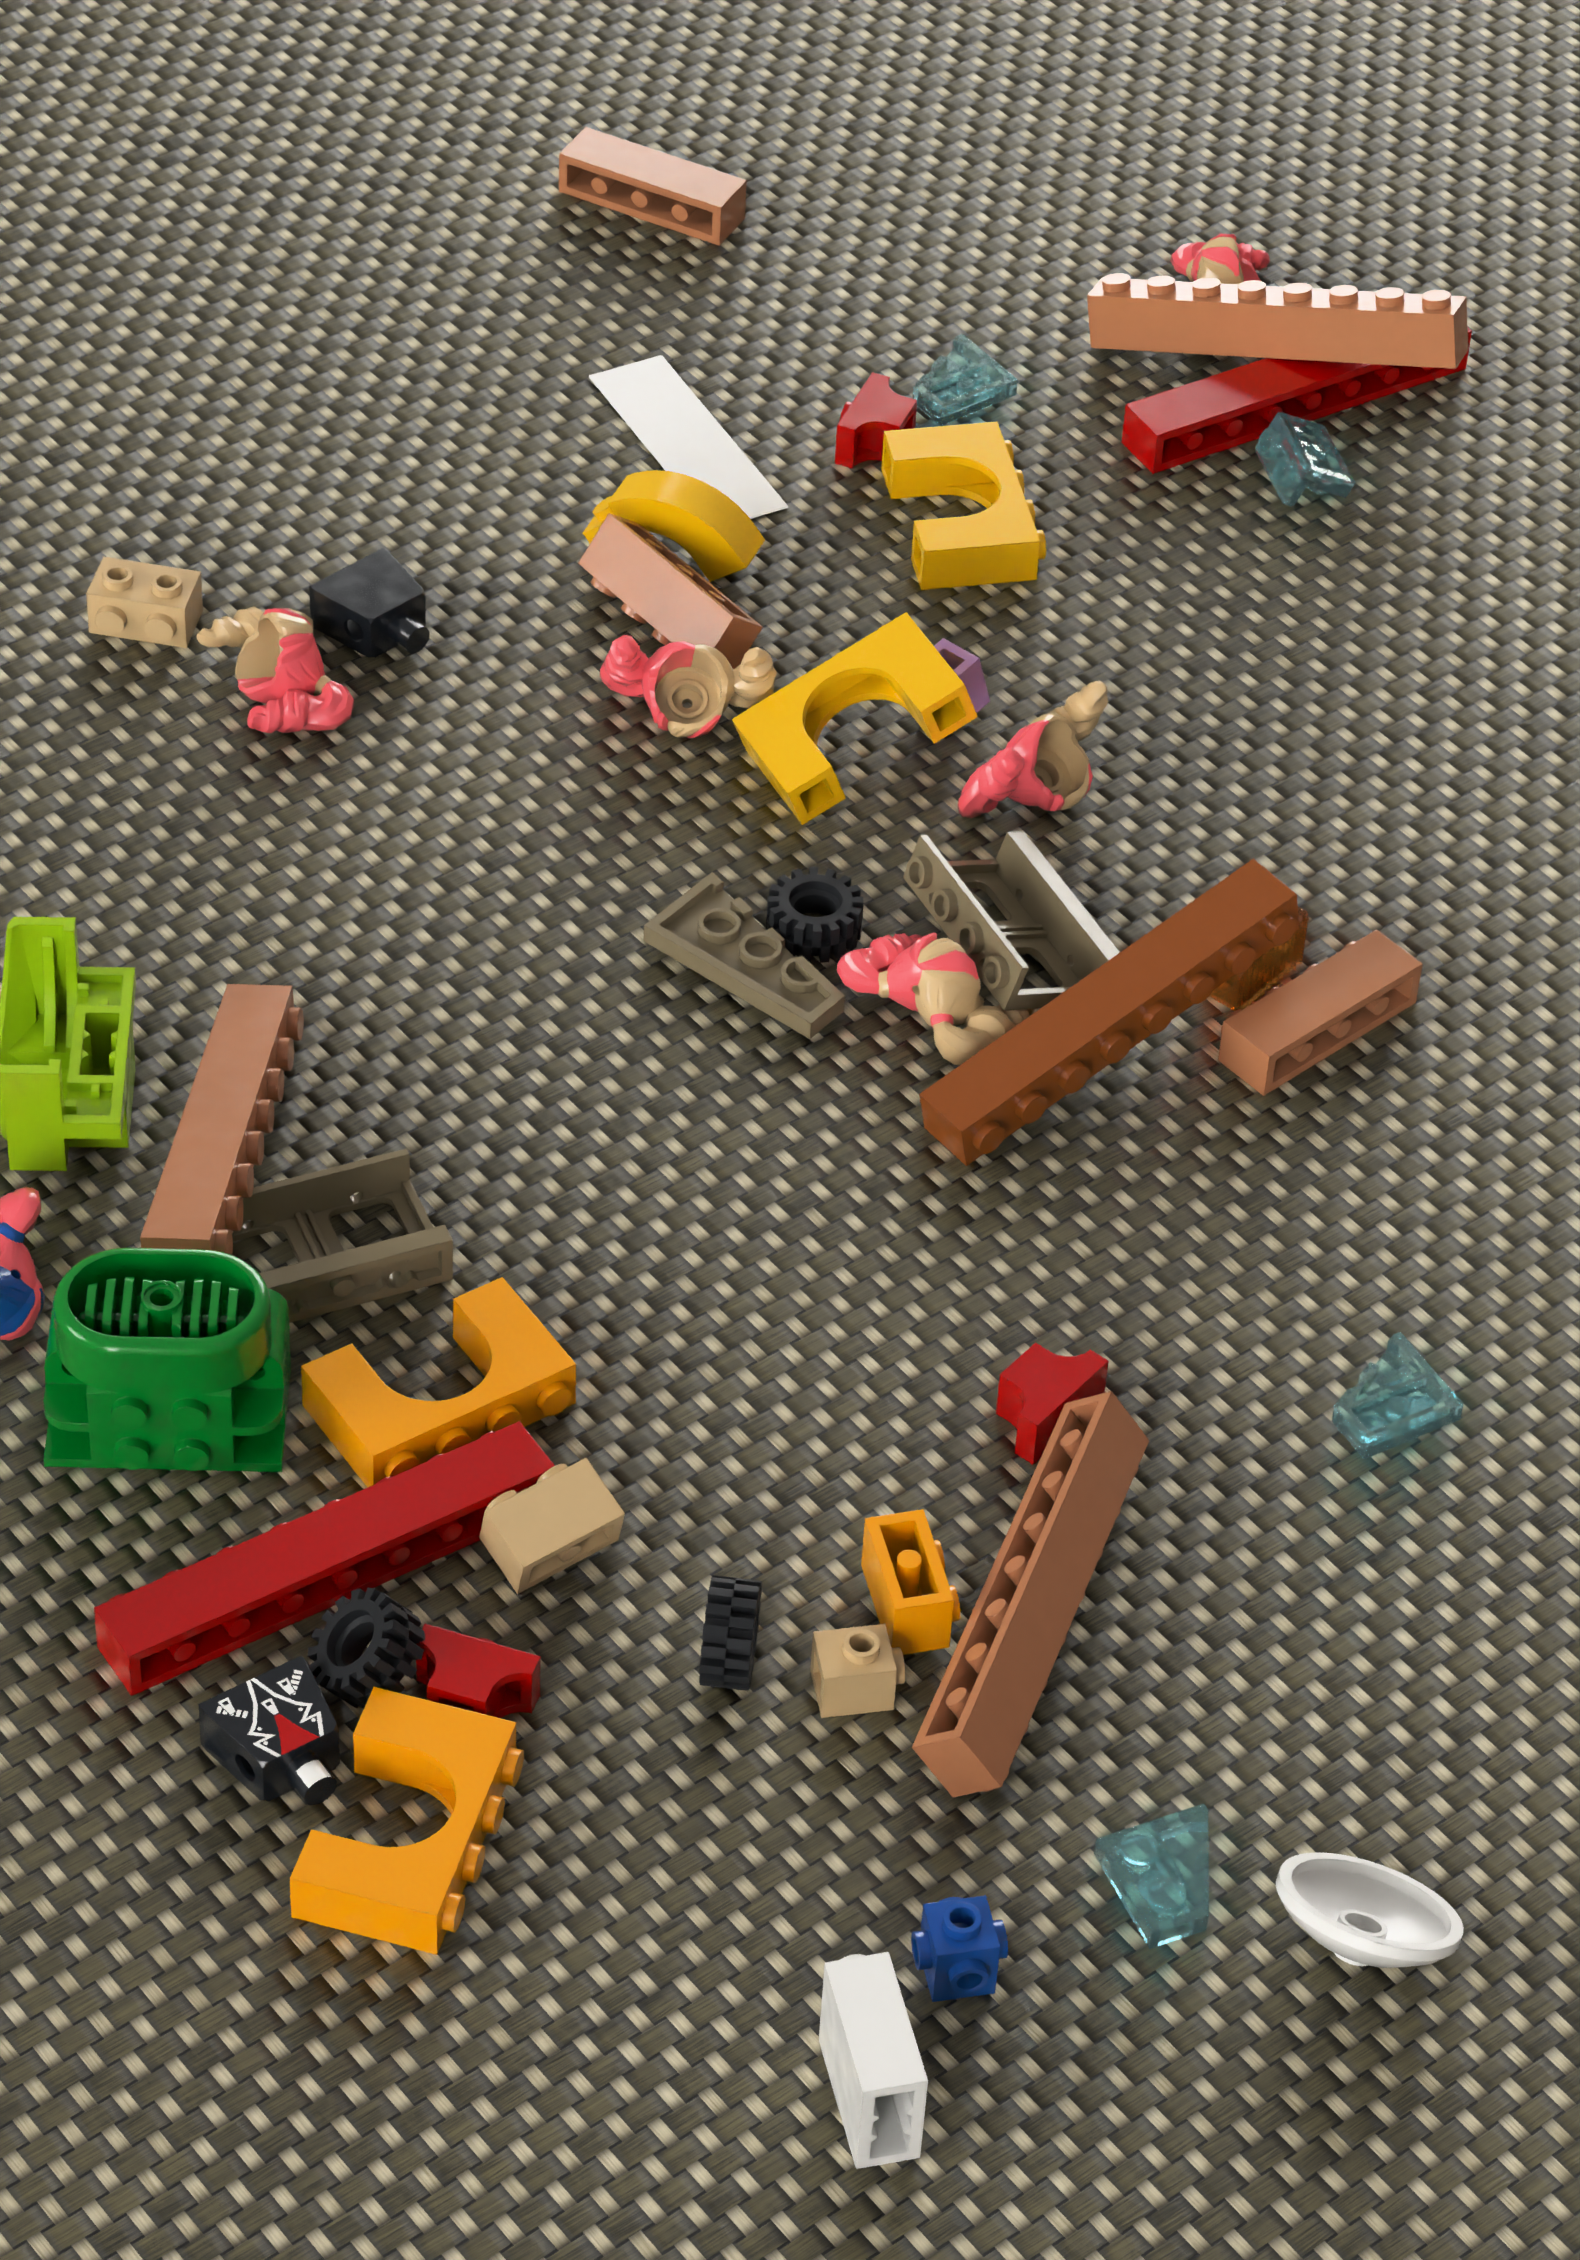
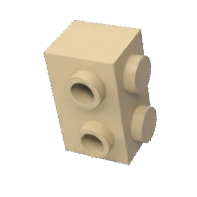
M103 556L86 593L89 633L187 648L203 612L201 571Z
M584 1458L569 1467L564 1463L558 1464L543 1473L535 1485L519 1493L515 1490H510L493 1499L484 1511L479 1538L515 1592L519 1594L618 1541L625 1513L587 1458Z

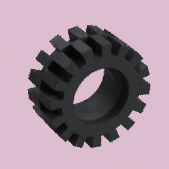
M809 867L808 875H803L800 868L792 870L791 879L783 874L777 878V885H771L767 898L766 930L772 927L785 939V948L794 957L797 953H800L810 963L811 956H819L820 963L829 962L831 953L837 959H840L846 954V949L853 951L857 947V940H860L862 932L864 902L860 888L857 884L851 886V878L846 875L837 880V871L827 869L825 875L818 874L819 867ZM805 913H820V914H824V915H827V916H824V917H810V916H806V915H803V914H805Z
M712 1575L708 1591V1603L706 1604L705 1624L703 1626L699 1669L700 1685L749 1691L757 1645L762 1581Z
M369 1587L366 1592L360 1588L351 1591V1601L342 1596L335 1602L338 1611L334 1614L327 1610L321 1617L327 1624L323 1630L315 1628L311 1638L319 1643L317 1646L308 1647L307 1657L314 1661L308 1666L313 1676L316 1677L315 1680L318 1685L355 1708L359 1706L364 1709L373 1687L401 1693L405 1689L400 1681L404 1675L411 1679L415 1675L417 1669L411 1666L412 1660H422L424 1649L416 1644L425 1640V1633L419 1628L422 1624L420 1619L412 1611L382 1591L380 1592L375 1588ZM370 1643V1645L368 1646L367 1650H366V1651L364 1652V1654L362 1655L363 1651L365 1650V1648L367 1647V1645Z

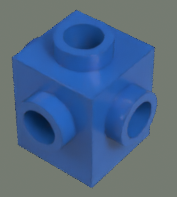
M986 1895L969 1898L949 1897L939 1902L923 1904L921 1930L912 1932L911 1945L917 1970H924L932 2002L994 1994L999 1959L1007 1958L1008 1941L1003 1921L1001 1919L993 1920Z

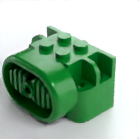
M116 1248L93 1254L81 1260L64 1275L58 1284L53 1298L44 1365L46 1384L43 1402L45 1418L48 1420L44 1467L282 1472L291 1374L289 1307L286 1299L280 1293L267 1288L265 1281L257 1270L236 1256L215 1250Z

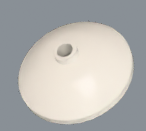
M1304 1853L1295 1855L1285 1860L1280 1867L1276 1879V1890L1287 1912L1315 1941L1334 1952L1339 1959L1349 1964L1381 1968L1421 1966L1444 1959L1458 1949L1464 1927L1457 1912L1433 1890L1403 1873L1368 1860L1334 1853Z

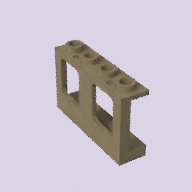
M1024 831L1007 832L996 859L947 861L927 835H920L913 854L907 863L903 878L949 939L961 945L967 955L975 962L978 977L1003 1010L1042 1008L1120 953ZM968 888H978L985 891L1007 921H993ZM1027 953L1035 956L1059 987L1020 989L1029 966L1019 954Z
M407 1148L253 1187L251 1198H243L242 1228L240 1231H233L232 1233L233 1241L272 1231L282 1232L287 1237L298 1263L259 1274L265 1281L267 1288L280 1293L286 1299L289 1307V1323L453 1280V1239L446 1225L433 1227L410 1181V1154ZM382 1203L393 1207L406 1235L344 1251L330 1222L332 1216Z

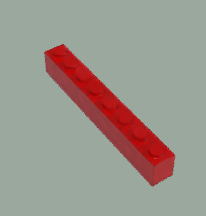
M1468 328V351L1456 369L1273 358L1255 361L1126 404L1121 443L1152 474L1465 370L1472 330Z
M520 1421L498 1431L488 1432L479 1439L448 1453L435 1455L427 1462L395 1476L385 1477L375 1485L343 1499L333 1500L322 1508L295 1520L280 1523L261 1535L238 1545L223 1548L213 1556L183 1569L173 1570L162 1578L131 1592L112 1597L107 1602L94 1607L97 1648L131 1696L136 1695L336 1605L335 1602L342 1596L350 1599L351 1591L360 1588L366 1592L368 1587L375 1588L480 1541L479 1536L484 1511L488 1504L504 1492L515 1490L519 1493L535 1485L539 1477L555 1465Z

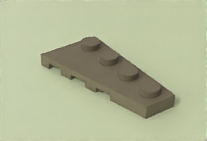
M713 872L644 925V942L808 1039H811L844 1012L845 995L803 956L794 957L785 948V939L772 927L765 930L752 917L753 909L740 897L733 900L723 890L724 882Z

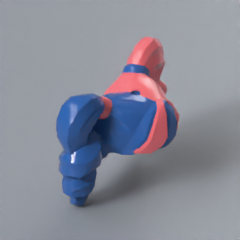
M34 1188L16 1189L14 1192L0 1198V1340L10 1341L28 1333L41 1314L45 1303L43 1286L37 1278L34 1261L29 1250L23 1244L25 1235L34 1228L37 1217L41 1212L40 1194Z

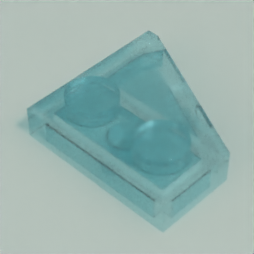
M960 334L953 340L952 351L948 356L940 355L932 364L931 371L924 374L913 386L912 399H916L917 406L936 423L943 426L1017 395L1018 379L964 334Z
M1401 1332L1393 1334L1388 1340L1387 1350L1376 1364L1370 1362L1359 1375L1358 1384L1353 1388L1347 1389L1334 1405L1332 1422L1362 1458L1367 1459L1461 1420L1463 1402Z
M1204 1803L1096 1839L1094 1855L1149 1949L1207 1929L1209 1917L1208 1809Z

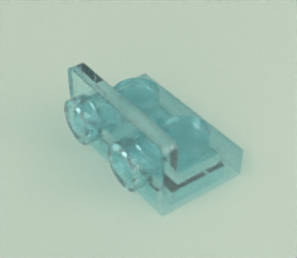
M1278 411L1268 428L1261 433L1255 446V452L1284 505L1293 507L1306 487L1317 494L1323 495L1327 492L1346 498L1356 484L1324 425Z

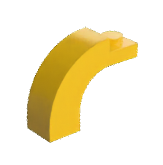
M661 470L642 471L627 475L616 492L601 501L593 509L594 517L583 531V535L591 543L609 513L636 522L648 532L663 535L682 546L691 555L709 582L747 568L765 541L748 515L721 491L694 477Z

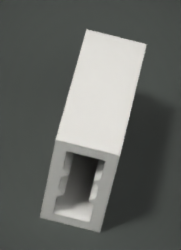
M889 1952L867 1956L853 1954L837 1961L825 1962L819 2043L855 2167L860 2169L920 2158L928 2079Z

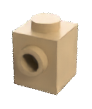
M886 1624L813 1632L810 1672L821 1718L894 1710L896 1685L905 1683V1664L901 1648H891Z

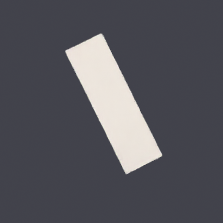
M662 355L589 375L590 380L665 471L694 477L711 485L734 501L750 519L788 508L784 500Z

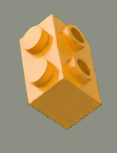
M924 1509L865 1518L861 1567L880 1624H886L891 1648L900 1647L903 1655L949 1648L952 1622L960 1620L959 1597L955 1586L948 1583L945 1574L942 1546L939 1540L933 1539Z

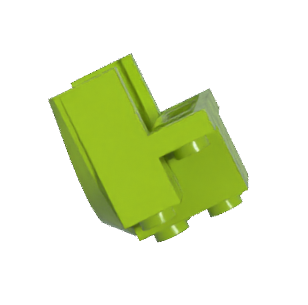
M13 917L7 924L0 999V1135L7 1140L10 1170L67 1171L69 1147H129L136 1070L133 1038V1011L136 989L135 967H79L76 917Z

